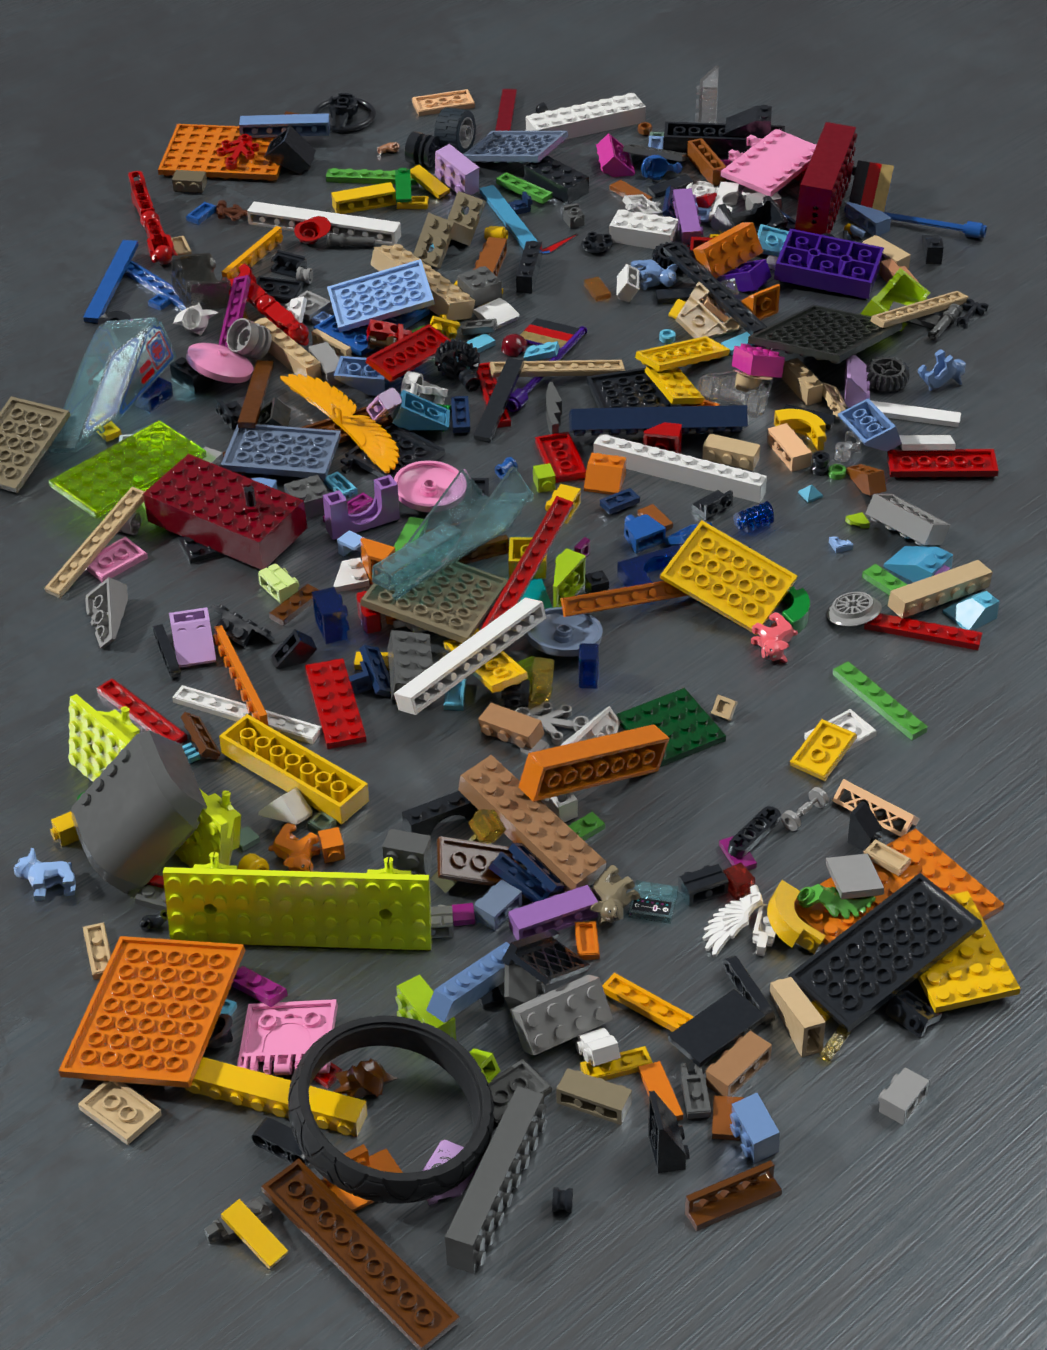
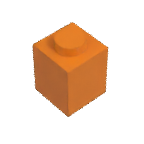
M339 827L318 831L319 846L324 863L345 859L344 843Z

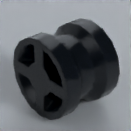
M554 1187L552 1212L565 1210L567 1213H572L573 1188L560 1190L559 1187Z

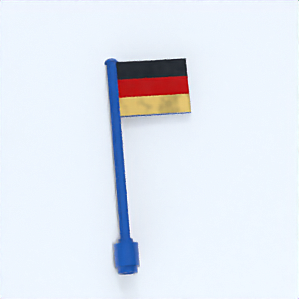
M858 160L849 202L880 210L894 221L962 231V233H965V237L985 238L987 225H983V223L968 221L967 224L962 225L885 212L895 166Z

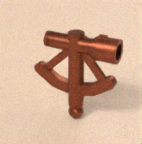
M225 200L218 202L217 214L219 219L226 218L227 215L232 221H236L242 216H248L247 210H242L237 204L227 208Z

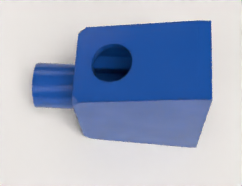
M647 514L636 518L633 515H628L624 523V536L637 554L665 543L663 539L666 537V528Z

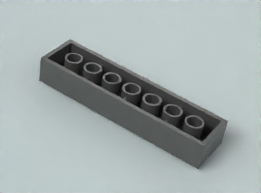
M519 1086L516 1087L445 1235L446 1261L448 1266L475 1274L478 1265L482 1266L486 1256L485 1250L487 1246H491L495 1237L494 1230L503 1221L505 1207H509L511 1204L513 1189L519 1187L521 1172L523 1169H527L530 1161L529 1155L531 1151H535L537 1148L538 1135L540 1132L543 1133L546 1128L547 1119H544L547 1105L544 1104V1094Z

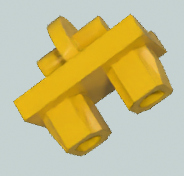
M440 314L439 317L432 316L429 323L450 340L452 338L455 339L457 330L460 327L459 322L448 320L444 314Z

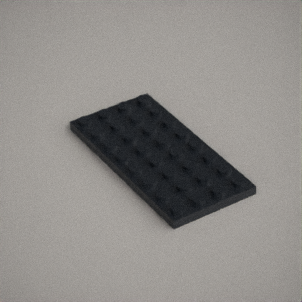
M919 873L792 971L788 978L792 977L807 997L814 1001L849 1033L982 927V922L923 874Z

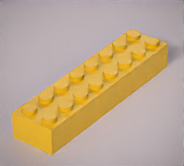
M248 714L219 735L222 754L286 792L297 787L308 805L326 813L340 824L347 821L369 802L368 783Z

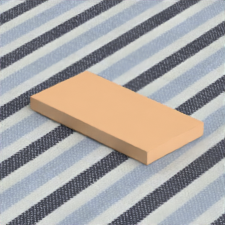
M468 89L412 98V103L418 116L437 114L445 107L457 109L475 108V102Z

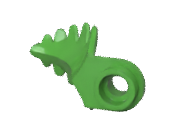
M820 884L804 887L797 896L799 904L803 908L813 906L819 902L826 907L832 916L837 917L841 913L846 919L849 918L850 912L855 917L859 916V911L865 913L866 907L870 908L876 899L874 896L841 899L836 888L824 887Z

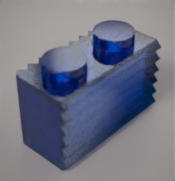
M581 643L579 645V687L596 689L599 685V645Z

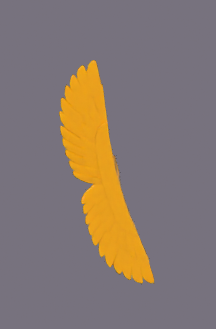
M288 374V377L280 376V379L291 390L305 398L340 426L384 473L388 474L390 468L392 470L395 469L396 464H398L397 458L400 457L396 442L391 439V435L380 424L370 419L369 416L353 415L356 412L357 406L356 404L353 405L351 399L348 401V396L344 395L341 390H338L335 386L331 388L328 382H323L317 377L314 379L307 375L306 378L300 374L298 376Z

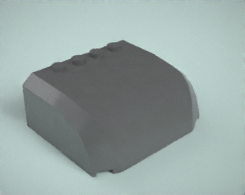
M148 730L136 734L125 748L119 752L117 757L108 764L100 776L94 780L92 785L71 807V813L81 845L93 869L110 885L125 894H129V891L132 889L143 888L194 833L200 823L197 819L202 809L206 810L207 806L182 745Z

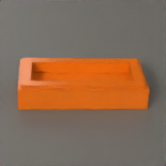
M575 922L577 955L583 960L600 959L597 922Z

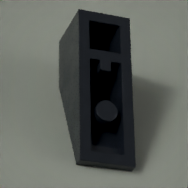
M922 235L925 263L942 264L944 249L942 238L938 235Z

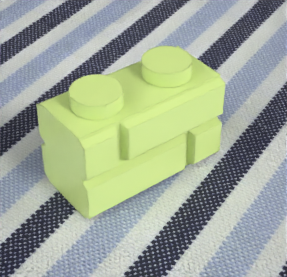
M276 563L260 570L258 573L259 584L280 604L298 591V580L295 577L292 578L285 568H281Z

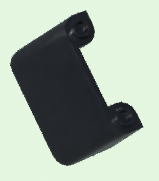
M764 196L763 202L759 205L755 203L751 210L732 213L725 204H719L710 225L716 232L722 234L742 222H753L758 233L760 224L785 230L788 220L770 196Z

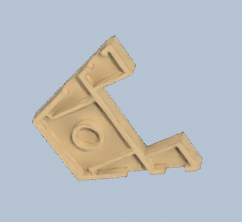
M700 282L697 283L675 320L694 339L704 336L712 339L743 328L732 317L722 323L700 302L710 292Z

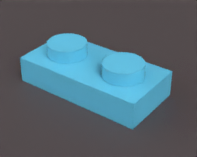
M558 341L528 347L524 355L525 361H537L557 356L560 348Z

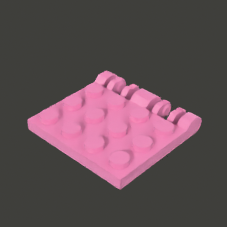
M337 1000L278 1002L272 1007L264 1003L248 1004L237 1066L258 1072V1062H264V1073L271 1075L273 1069L272 1061H274L275 1076L292 1075L293 1060H295L296 1069L311 1045L321 1036L335 1028L338 1008ZM330 1062L319 1071V1074L329 1073Z

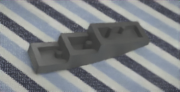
M549 382L546 393V418L550 434L559 433V426H561L562 400L553 382Z

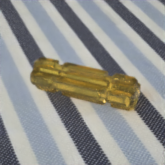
M839 1025L820 1052L823 1061H831L851 1034V1031L848 1033L844 1027Z

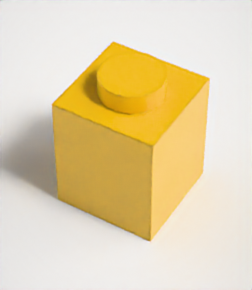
M71 812L51 819L52 829H50V833L54 841L58 840L62 847L80 840Z

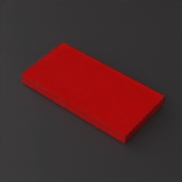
M569 432L535 437V443L544 464L550 463L556 483L586 477V468Z

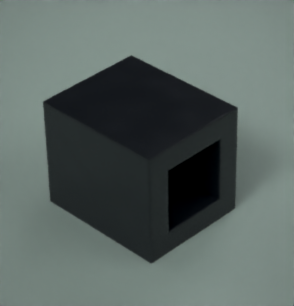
M603 570L585 574L586 594L609 590V580Z

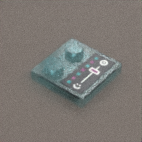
M636 880L634 890L639 893L641 898L631 901L628 917L671 924L678 896V886Z

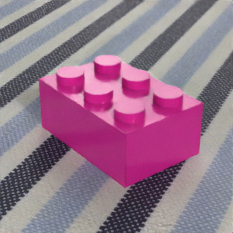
M742 343L741 346H734L732 366L752 376L782 378L785 357L765 346L751 347L750 344Z

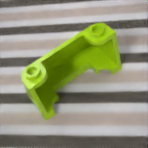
M900 268L886 286L870 300L860 314L873 316L889 311L893 302L910 305L927 300L930 292ZM902 322V329L899 331H902L906 327V322Z

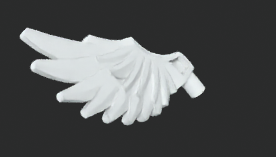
M757 885L750 887L751 894L740 898V901H730L731 904H726V908L719 909V913L713 914L714 919L708 921L709 926L704 928L706 934L702 938L704 941L709 940L705 949L709 951L713 948V957H717L730 938L734 939L741 929L749 925L750 915L754 910L763 905V898Z

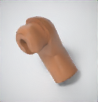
M390 142L377 147V152L379 154L385 152L396 153L399 151L400 145L397 142Z

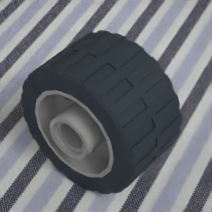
M448 107L442 109L436 119L434 136L440 138L441 148L450 144L460 153L464 154L473 147L475 141L476 124L474 115L470 110Z

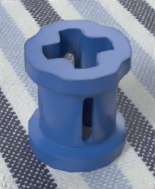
M507 457L502 464L495 466V473L499 478L505 479L509 473L518 469V464L512 457Z

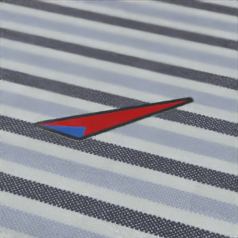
M578 234L543 248L542 254H551Z

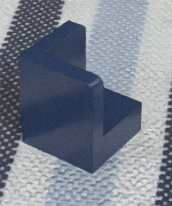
M364 661L360 662L363 672L349 676L355 695L373 689Z

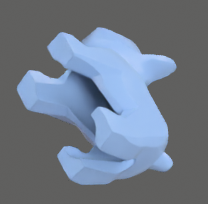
M31 848L29 855L20 858L13 868L17 878L29 880L33 890L35 889L33 894L35 901L45 900L47 889L58 883L65 887V896H73L76 893L75 874L72 872L71 862H40L36 858L34 848Z

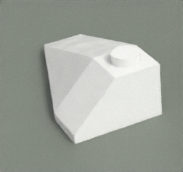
M609 706L568 738L562 745L617 733L620 721Z

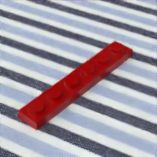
M881 613L873 620L864 623V629L978 651L983 634L974 630Z

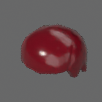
M509 334L502 341L501 351L511 357H518L520 352L523 351L525 353L527 349V341L519 334Z

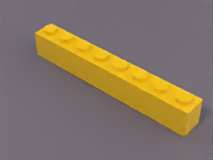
M202 1057L191 1087L185 1088L194 1094L206 1095L216 1100L220 1099L231 1102L234 1105H242L253 1108L256 1111H264L278 1117L289 1118L288 1095L291 1080ZM313 1086L309 1087L311 1111L318 1127L334 1130L343 1135L357 1137L368 1115L366 1101Z

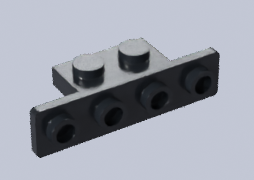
M214 604L211 605L213 610L222 615L216 626H223L229 640L245 648L255 633L272 643L275 642V639L271 636L272 632L264 627L261 629L257 628L258 625L249 619L247 622L244 621V617L236 612L233 614L229 613L230 610L221 604L219 607Z

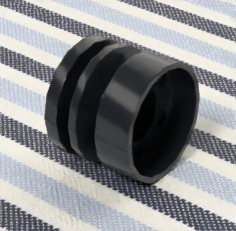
M416 131L411 132L405 144L404 154L406 162L433 168L435 166V151L441 149L440 138Z

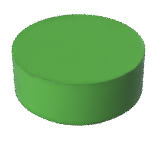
M833 464L828 468V476L835 480H841L846 476V467L841 464Z

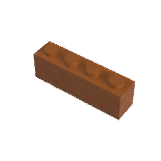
M702 138L688 141L687 157L707 181L714 186H719L721 182H726V178L721 176V171L726 166Z
M488 237L486 243L483 244V251H480L479 260H476L475 269L486 266L495 276H498L507 254V239Z

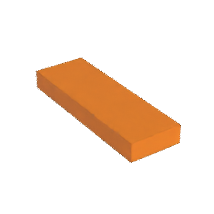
M661 1062L638 1066V1072L648 1096L649 1091H655L674 1113L677 1121L683 1120V1112Z

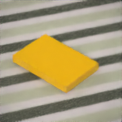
M821 719L790 760V766L826 781L857 739V734Z

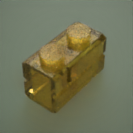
M535 657L531 669L530 703L542 704L543 702L550 701L554 670L553 659Z

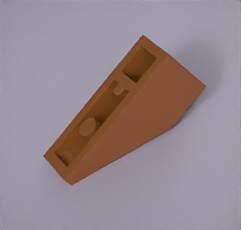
M863 464L846 467V473L862 493L872 497L873 494L887 491L884 470Z

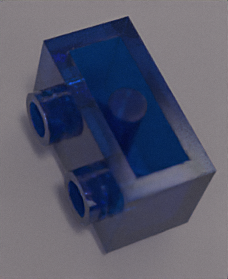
M157 376L134 401L135 406L151 413L173 397L172 383ZM142 385L133 391L134 398L146 385Z

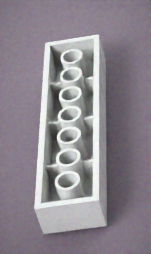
M628 93L623 96H614L609 99H600L595 102H586L581 105L526 116V131H567L568 137L565 139L567 140L646 122V106L635 93Z

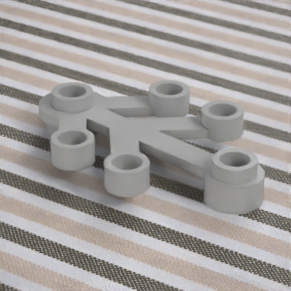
M543 702L540 706L531 710L526 707H520L515 710L516 712L541 720L543 728L551 735V742L555 745L563 743V734L557 731L554 726L572 728L577 732L589 722V719L585 716H577L573 721L557 719L560 716L568 718L572 715V707L567 704L554 711L553 705L550 702Z

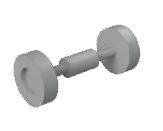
M814 787L809 791L810 802L802 805L797 810V813L791 810L785 811L781 815L783 825L790 831H796L801 826L799 816H804L813 808L812 805L823 808L828 804L829 799L824 790Z

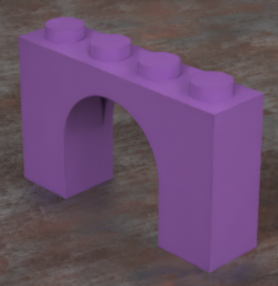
M391 475L374 479V501L367 510L359 514H348L347 500L340 490L323 495L326 530L333 540L340 538L349 530L358 533L400 519L398 484Z

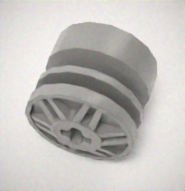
M240 318L234 321L228 330L227 345L235 353L258 360L265 356L270 348L271 333L263 325Z

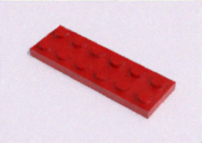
M428 324L367 357L365 363L392 382L406 374L407 371H412L433 359L436 349L440 346L441 342L445 343L446 339L450 342L451 340Z
M994 449L887 451L890 477L998 476L999 472Z
M334 659L305 665L327 749L367 742L344 659Z

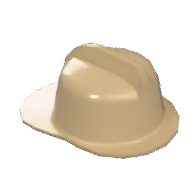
M733 370L737 372L735 388L746 393L754 392L762 380L773 379L772 377L752 376Z

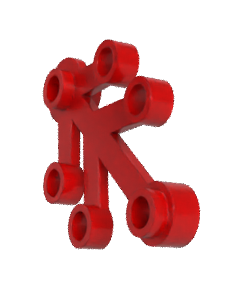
M242 134L238 137V140L231 142L223 140L221 142L222 147L217 149V155L223 157L233 153L231 157L226 158L225 167L228 170H234L238 167L237 158L241 152L246 156V159L252 160L255 158L254 152L259 151V144L253 143V138L248 134Z

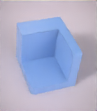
M350 530L337 539L338 554L345 556L352 550L361 552L360 539L362 536Z

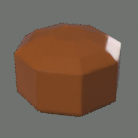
M642 122L638 125L639 134L649 135L652 132V125L650 123Z

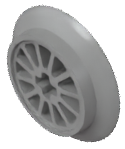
M850 592L836 598L827 609L826 615L834 624L856 626L876 618L881 612L882 605L876 598L871 597L867 593Z

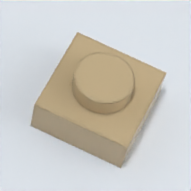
M717 695L711 713L731 720L738 702Z

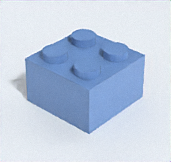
M758 1093L733 1103L732 1114H730L732 1121L730 1128L736 1138L739 1137L742 1141L741 1148L746 1157L750 1156L755 1164L778 1153L780 1132Z

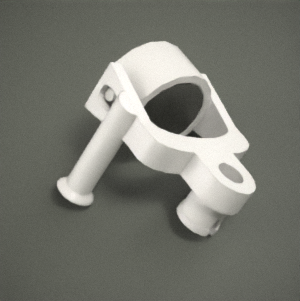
M407 371L403 378L401 392L405 390L416 396H419L420 393L435 395L433 403L444 405L448 389L430 384L423 380L422 374Z

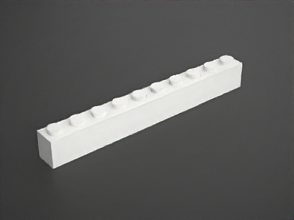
M255 201L247 210L249 225L270 228L279 226L284 230L294 231L298 223L312 217L323 216L330 221L331 229L329 233L340 235L344 233L345 236L375 237V243L387 245L397 244L401 237L400 222Z
M600 434L594 442V453L626 457V469L714 492L720 490L722 493H726L731 490L733 497L757 503L761 502L766 493L767 476L604 434Z
M524 598L394 693L398 710L413 715L418 714L546 619L543 602Z

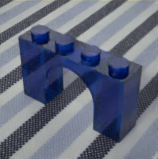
M684 543L617 562V577L624 587L653 583L647 574L656 570H664Z

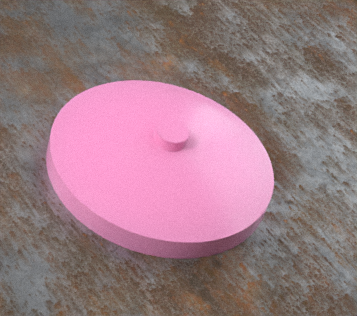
M196 343L188 348L186 360L194 370L217 381L242 383L248 381L253 372V365L245 356L235 353L222 345Z
M438 461L414 462L400 469L394 477L398 484L399 501L417 511H444L457 505L465 495V479L456 468Z

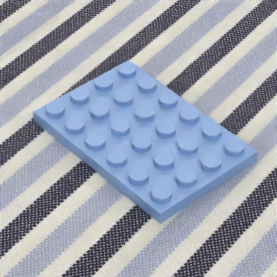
M421 259L327 287L339 332L369 324L370 319L381 321L435 305Z

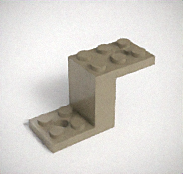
M458 191L448 219L428 213L413 255L420 258L424 263L441 268L451 239L470 246L486 201ZM469 207V213L465 215L464 210ZM433 244L434 250L429 252V247Z

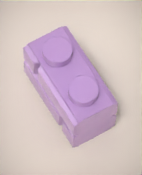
M392 387L386 392L379 394L369 404L367 412L374 421L378 422L389 416L402 403L401 395Z

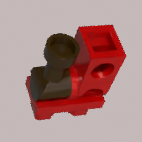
M370 319L367 328L368 349L374 350L376 347L384 349L410 335L412 331L403 329V324L396 325Z

